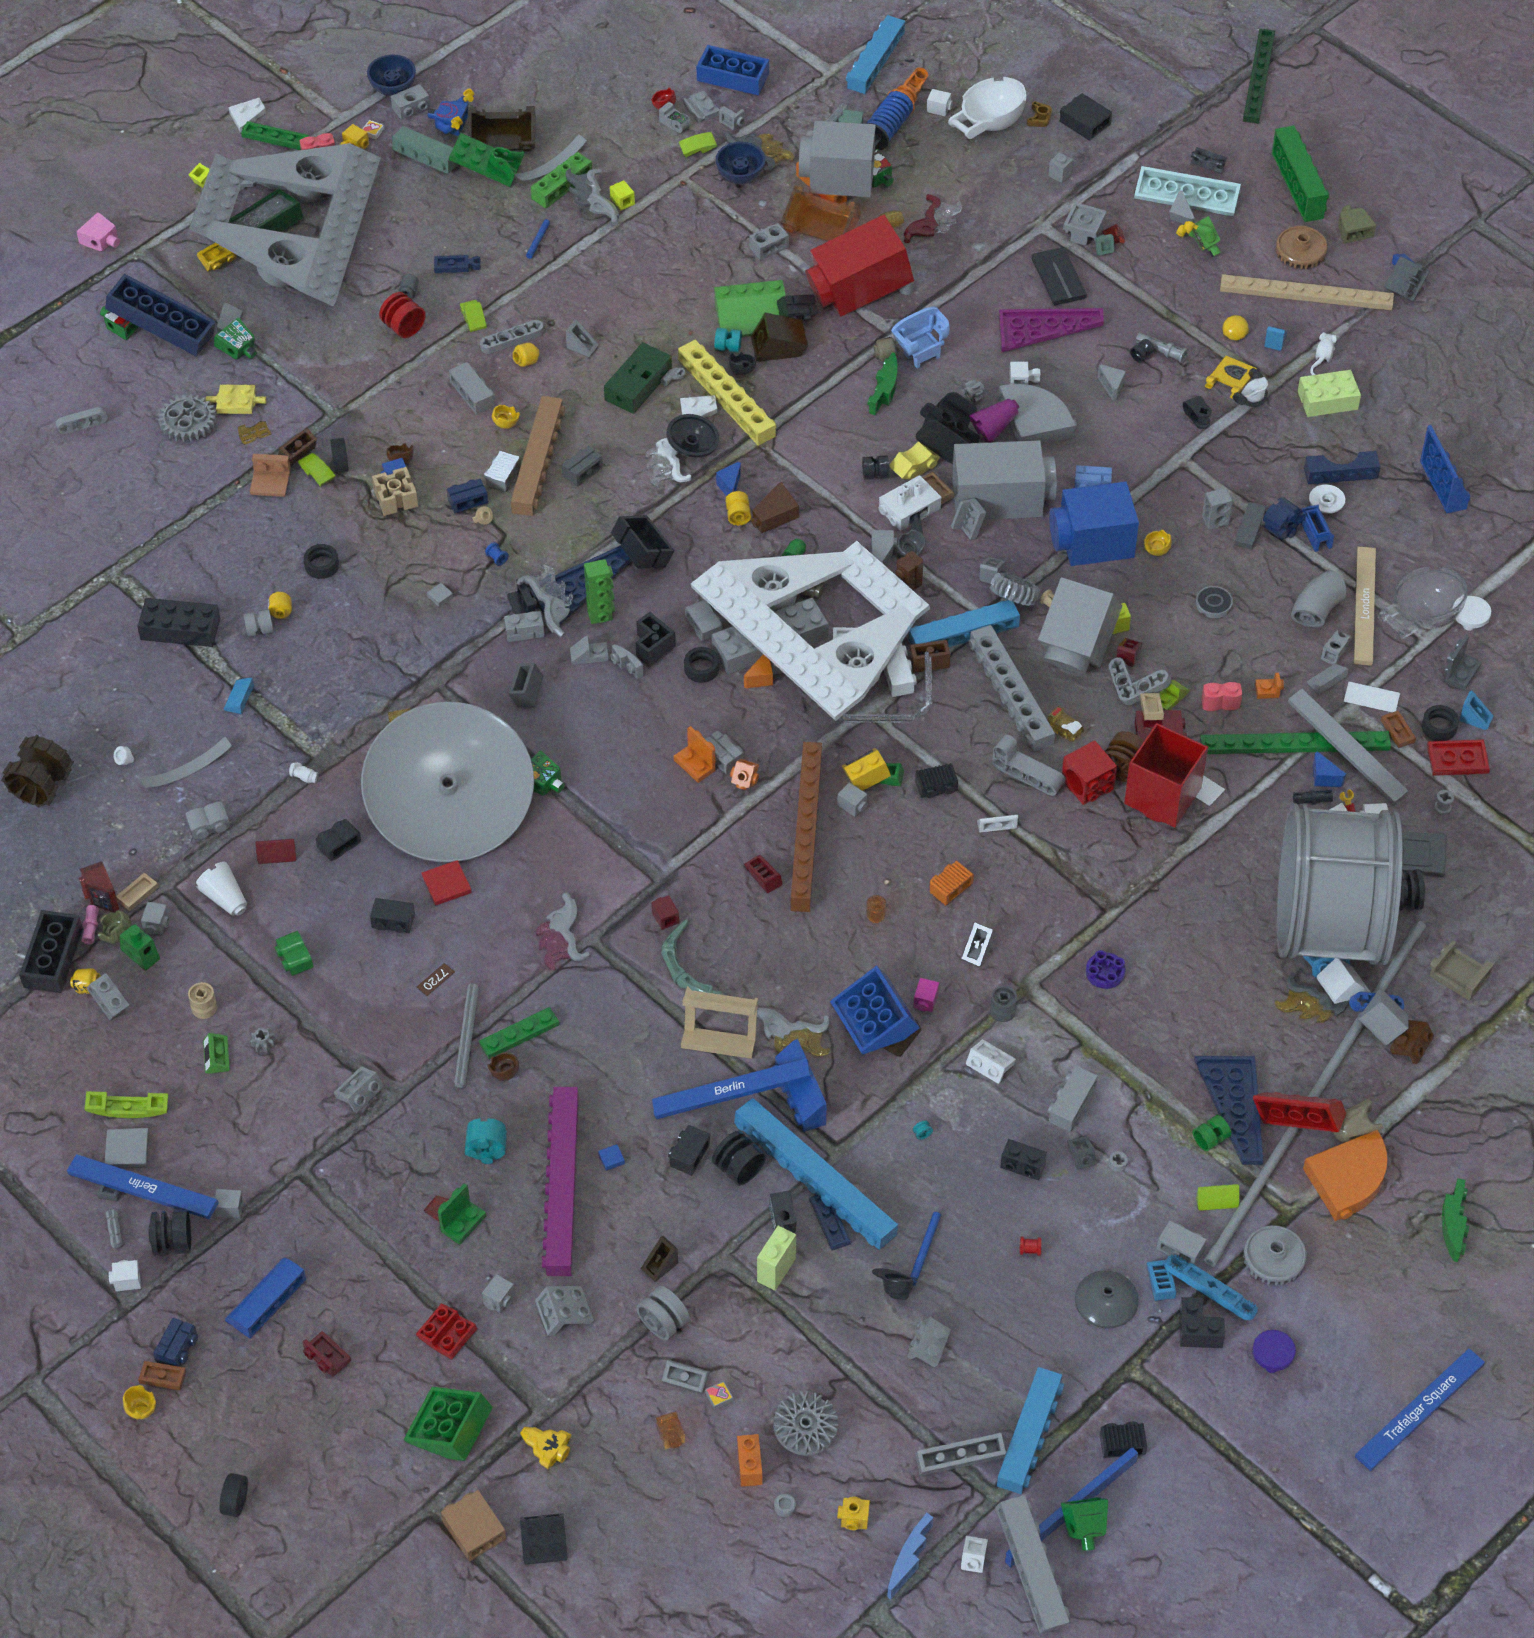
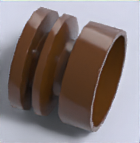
M1117 732L1109 743V747L1105 750L1106 754L1117 765L1116 780L1127 782L1129 763L1144 742L1142 738L1131 732Z

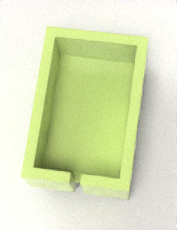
M1351 370L1300 377L1298 394L1307 417L1358 410L1361 394Z

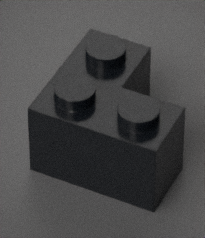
M648 612L636 621L637 636L640 637L635 642L636 656L648 666L676 646L675 632L651 612Z
M1181 1297L1179 1307L1180 1347L1223 1348L1225 1338L1224 1318L1203 1317V1298Z

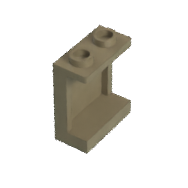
M1453 940L1449 946L1446 944L1443 947L1439 958L1435 957L1429 966L1431 968L1429 976L1470 1001L1490 977L1494 964L1488 960L1484 965L1478 963L1455 948L1457 942Z

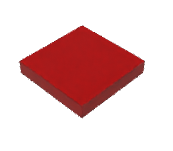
M458 860L421 873L435 906L472 893Z

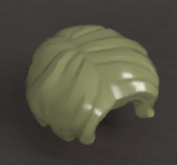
M120 910L103 915L100 919L103 933L99 932L98 937L100 940L110 944L120 943L119 936L132 926L128 915Z

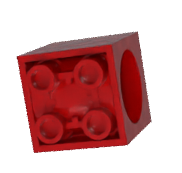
M1095 740L1064 756L1062 774L1066 778L1065 784L1083 805L1095 801L1099 796L1108 794L1114 789L1117 765Z

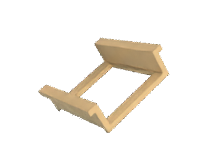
M687 986L685 996L683 997L685 1030L681 1041V1048L752 1059L756 1042L758 998L753 1000L692 991ZM696 1008L748 1015V1036L695 1028Z

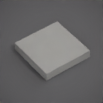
M148 1128L108 1129L105 1163L118 1168L147 1167Z

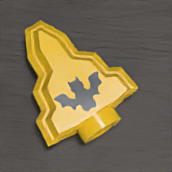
M524 1427L520 1432L525 1443L533 1448L534 1455L539 1458V1464L546 1469L551 1468L556 1461L563 1463L570 1452V1447L567 1444L571 1434L566 1431L560 1430L556 1432L551 1429L542 1431L536 1427Z

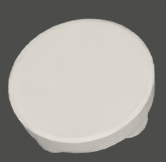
M1465 596L1456 602L1453 615L1457 622L1463 625L1465 630L1471 631L1474 628H1479L1489 623L1491 607L1480 597Z

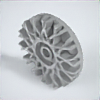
M1274 1225L1264 1226L1255 1230L1248 1237L1243 1253V1258H1245L1244 1264H1246V1269L1250 1268V1274H1255V1279L1257 1277L1262 1278V1283L1267 1280V1285H1270L1271 1281L1275 1282L1276 1286L1278 1283L1284 1285V1282L1287 1280L1289 1283L1291 1280L1295 1281L1296 1276H1300L1301 1272H1303L1307 1257L1305 1245L1296 1233L1285 1227Z
M801 1391L799 1395L793 1393L792 1396H787L785 1401L782 1400L781 1404L778 1405L773 1421L774 1433L781 1445L792 1453L799 1455H815L827 1449L834 1441L838 1428V1416L836 1415V1410L833 1411L832 1403L828 1404V1400L825 1402L822 1399V1395L817 1397V1393L809 1395V1391H806L805 1394Z

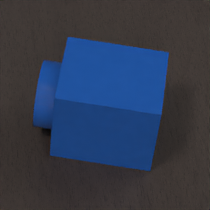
M1127 481L1062 490L1061 507L1050 509V532L1054 549L1056 551H1067L1070 566L1135 558L1139 521Z

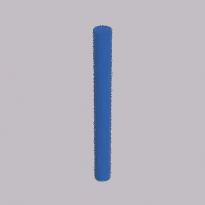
M933 1212L910 1277L919 1278L941 1217L939 1212Z

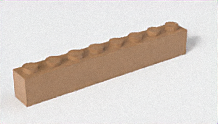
M541 396L511 499V510L514 514L533 516L534 510L538 509V497L543 492L542 483L546 482V469L550 468V456L554 454L553 444L557 443V430H560L562 425L561 416L564 417L566 408L563 406L562 398Z

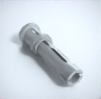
M1141 332L1136 337V343L1143 339H1148L1153 344L1154 350L1164 353L1167 358L1172 357L1183 363L1187 357L1188 349L1177 347L1175 343H1165Z

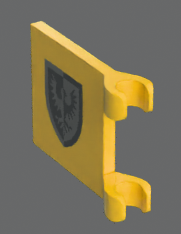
M1225 356L1213 373L1206 378L1207 383L1205 387L1212 389L1215 382L1219 381L1233 387L1231 389L1232 394L1230 395V398L1233 399L1234 393H1241L1250 381L1251 377L1248 372L1255 367Z

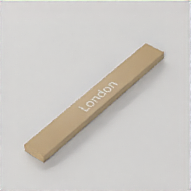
M1357 547L1353 664L1370 666L1373 664L1376 548Z

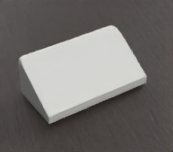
M1018 815L979 819L977 821L979 832L1016 829Z

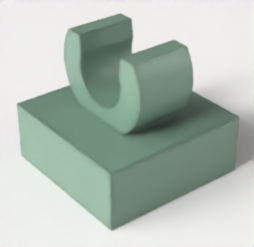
M1103 234L1095 238L1098 256L1115 252L1114 236L1112 234Z

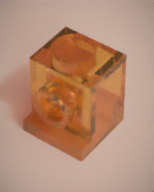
M676 1411L656 1417V1428L665 1449L677 1448L682 1443H685V1434Z

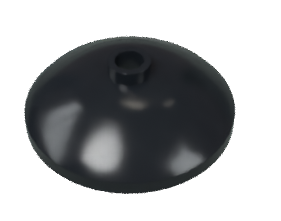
M695 414L679 415L672 419L667 427L666 436L669 444L682 455L694 458L705 457L713 453L718 446L719 433L717 428L711 421Z

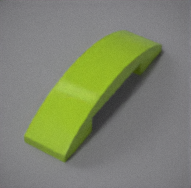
M86 1091L85 1111L93 1114L116 1118H145L167 1113L168 1093H148V1097L107 1096V1092Z

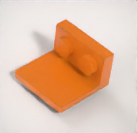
M690 726L687 728L688 746L673 757L674 761L699 783L715 772V747L711 742L706 741L698 730H694Z

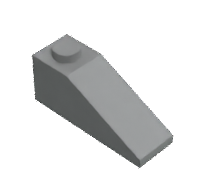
M872 530L871 554L887 566L893 557V549H897V538H894L893 530Z

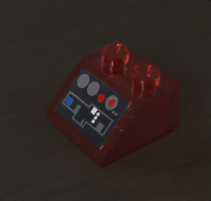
M103 862L81 868L82 877H79L85 900L89 899L91 905H95L100 909L113 913L118 911L119 906L116 894Z

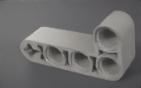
M1003 735L993 749V765L998 770L1050 796H1055L1066 781L1064 775L1017 751V741L1010 735Z

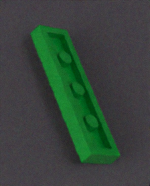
M249 121L246 122L241 131L243 138L301 150L299 140L309 137L307 134Z
M548 1007L479 1040V1044L488 1059H491L492 1056L495 1057L500 1053H504L559 1026V1020L552 1009Z

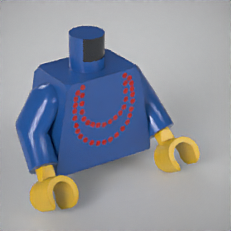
M469 88L464 91V96L456 101H442L438 110L429 108L428 118L435 119L436 129L444 134L450 133L459 136L468 119V101H473L475 93Z

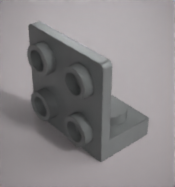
M1465 635L1462 640H1458L1455 652H1451L1447 658L1448 664L1444 671L1446 674L1445 682L1464 691L1482 661L1465 654L1469 640L1468 635Z

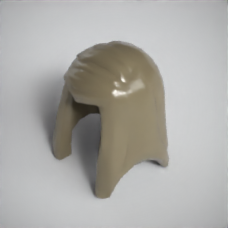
M1367 1098L1345 1110L1346 1116L1340 1131L1333 1132V1135L1341 1143L1378 1130L1380 1135H1383L1381 1130L1383 1125L1381 1123L1374 1124L1368 1119V1115L1372 1111V1101Z

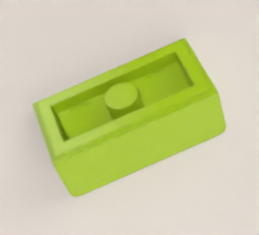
M1239 1184L1198 1187L1196 1195L1198 1210L1238 1208Z

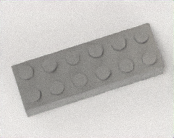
M813 598L774 611L808 644L828 637V622ZM734 626L712 634V649L718 655L719 661L727 674L754 665L763 655Z

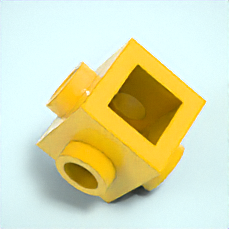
M858 1497L843 1498V1506H838L837 1519H841V1527H845L848 1530H867L870 1500H862Z

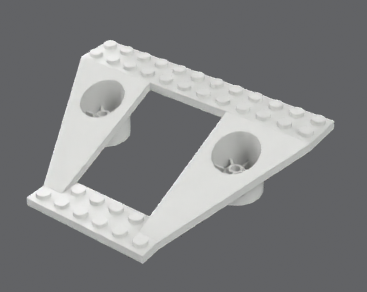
M858 541L843 552L718 561L691 583V587L835 721L866 696L870 688L879 680L882 670L915 621L930 609L928 603ZM842 574V578L884 615L814 649L774 611L793 605L797 594Z

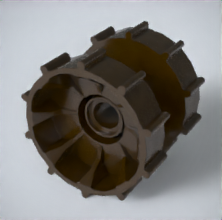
M37 734L29 738L26 736L19 746L20 751L17 756L20 757V760L13 763L9 761L3 771L4 776L1 781L4 782L8 792L22 800L23 803L26 802L38 808L44 805L50 806L58 789L55 782L67 779L72 771L71 766L74 761L71 760L67 750L53 742L52 739L39 737Z

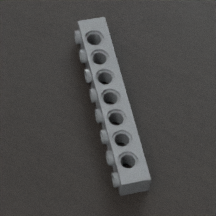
M989 625L971 631L969 646L971 650L975 651L978 662L984 666L986 676L991 678L994 690H998L1002 703L1008 707L1010 717L1015 719L1017 729L1023 733L1027 746H1030L1033 752L1054 745L1055 733L993 627Z

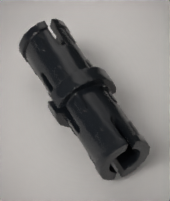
M1332 790L1294 792L1293 802L1297 804L1311 803V805L1320 802H1333Z

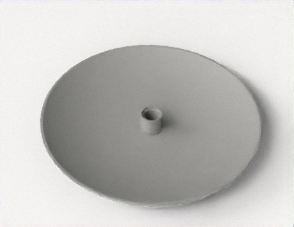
M460 702L426 704L413 708L395 718L377 735L365 757L361 774L363 802L368 816L379 833L403 852L434 862L470 860L482 856L503 844L524 820L532 801L534 789L531 759L518 734L504 720L490 711ZM446 782L452 783V786L445 787L443 784Z

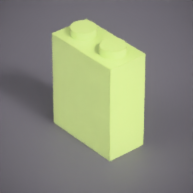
M777 1226L757 1257V1282L776 1291L796 1260V1234Z

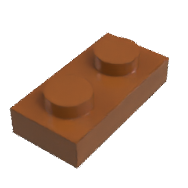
M1399 711L1381 716L1382 724L1389 731V735L1398 748L1415 743L1416 737Z
M144 1361L138 1381L139 1384L181 1391L186 1369L184 1367Z

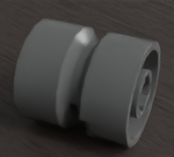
M1003 985L998 986L992 992L990 1013L998 1022H1008L1015 1016L1017 994L1013 988Z

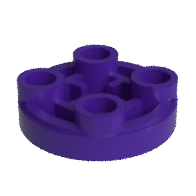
M1099 950L1088 960L1086 976L1094 986L1110 989L1118 986L1124 980L1126 968L1123 958Z
M1267 1330L1259 1334L1254 1341L1252 1349L1256 1362L1269 1373H1275L1289 1367L1296 1353V1347L1291 1337L1279 1330Z

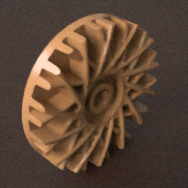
M1293 226L1279 234L1275 250L1276 254H1278L1277 257L1281 256V262L1284 261V264L1287 261L1290 262L1289 266L1292 267L1294 265V269H1296L1297 265H1301L1300 269H1303V267L1307 269L1310 264L1313 268L1314 266L1317 267L1318 261L1320 263L1324 261L1327 253V241L1316 229L1307 226Z

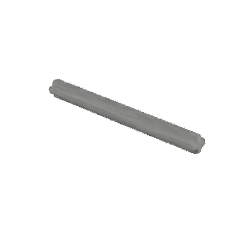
M472 983L467 987L454 1081L457 1088H464L466 1085L479 990L478 985Z

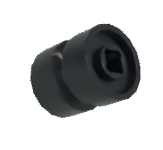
M888 455L877 456L876 459L873 456L862 457L864 480H871L876 476L879 479L889 478Z

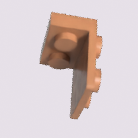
M253 454L254 473L250 494L285 497L291 472L289 456Z

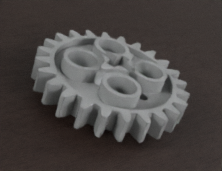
M183 394L181 399L176 396L175 401L170 399V404L164 403L165 408L160 409L161 413L158 414V421L161 431H164L165 436L169 435V439L175 437L176 441L181 438L183 442L186 439L192 442L193 438L199 440L200 435L206 437L205 432L211 433L210 428H214V423H216L214 406L211 405L210 401H206L205 397L199 399V395L192 398V394H190L186 398Z

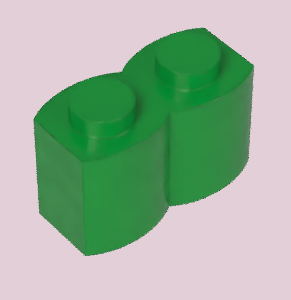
M298 931L276 939L277 946L274 948L277 956H282L283 958L281 962L285 972L289 971L291 976H294L314 967L312 958Z

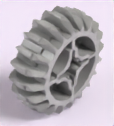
M1003 572L994 575L990 586L992 592L1000 597L1022 605H1034L1038 600L1040 589L1034 583L1019 576Z

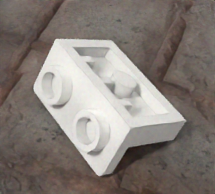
M982 1039L971 1048L966 1065L994 1082L1000 1083L1004 1073L1014 1066L1016 1059Z

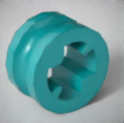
M927 1120L917 1123L912 1131L916 1134L918 1140H922L932 1134L933 1128Z

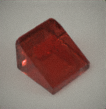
M1118 224L1102 231L1104 235L1112 234L1114 236V244L1125 242L1123 231Z
M436 1195L424 1209V1212L439 1221L438 1209L443 1202H447L449 1199Z

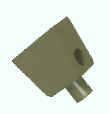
M1350 205L1342 208L1338 226L1344 244L1374 237L1376 224L1363 208L1352 209Z

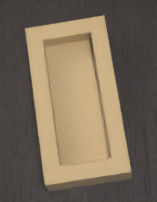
M1140 693L1144 720H1163L1164 712L1159 693Z
M143 873L116 896V900L131 911L158 888V883Z

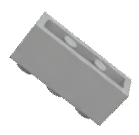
M468 362L449 370L450 383L476 415L495 407V394L493 390L486 386L484 379L478 376L476 369L471 367Z
M1075 1066L1073 1072L1069 1071L1065 1079L1066 1084L1064 1088H1059L1056 1102H1052L1048 1108L1047 1113L1050 1114L1049 1123L1071 1132L1096 1088L1098 1075L1078 1066Z

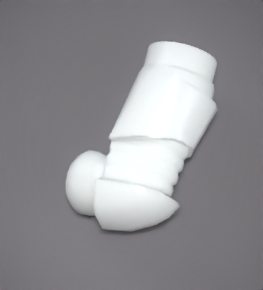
M292 763L289 768L291 777L296 776L308 784L317 782L319 773L302 766L301 763Z

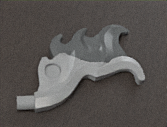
M569 168L565 173V177L575 187V189L569 187V191L580 199L575 198L574 202L581 207H590L589 211L595 214L608 215L611 218L612 225H618V211L611 201L600 195L601 188L594 177L595 175H601L602 170L592 169L587 174L575 175L571 172V168Z

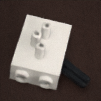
M919 475L879 497L878 508L880 513L885 515L890 520V523L900 531L911 526V529L919 531L923 535L921 520L941 509V496Z

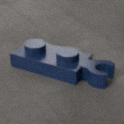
M468 255L434 256V273L469 272V268L481 270V258L479 256L469 258Z

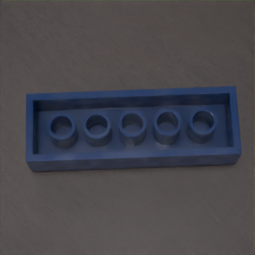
M126 274L120 278L106 296V310L196 357L214 334L216 321Z

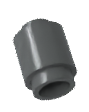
M405 274L402 278L399 292L405 293L409 298L414 297L419 279L413 274Z

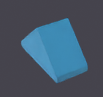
M1268 326L1264 347L1281 351L1288 330Z
M1469 691L1459 721L1487 730L1493 714L1473 691Z

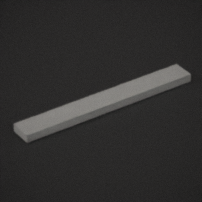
M1303 689L1288 699V703L1393 805L1408 794V790Z

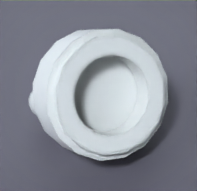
M119 746L114 752V760L118 765H127L134 762V757L128 747Z

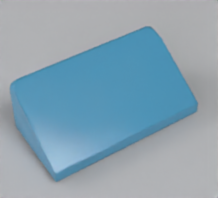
M253 678L236 680L225 704L224 711L242 714L254 687Z

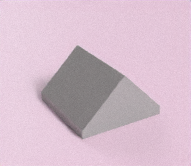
M1382 989L1378 990L1358 1017L1384 1045H1388L1408 1029V1014Z

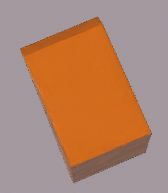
M764 654L744 675V687L747 689L773 685L771 662Z

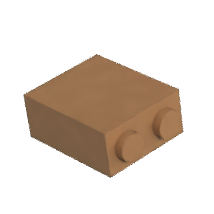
M479 1490L467 1493L463 1496L462 1500L455 1504L447 1505L441 1511L442 1522L469 1562L506 1540L504 1527Z

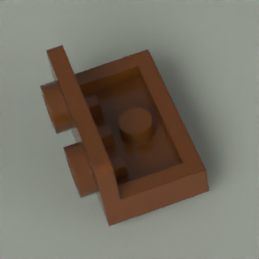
M1408 1020V1029L1399 1035L1390 1047L1392 1054L1409 1056L1413 1064H1418L1434 1037L1428 1022Z

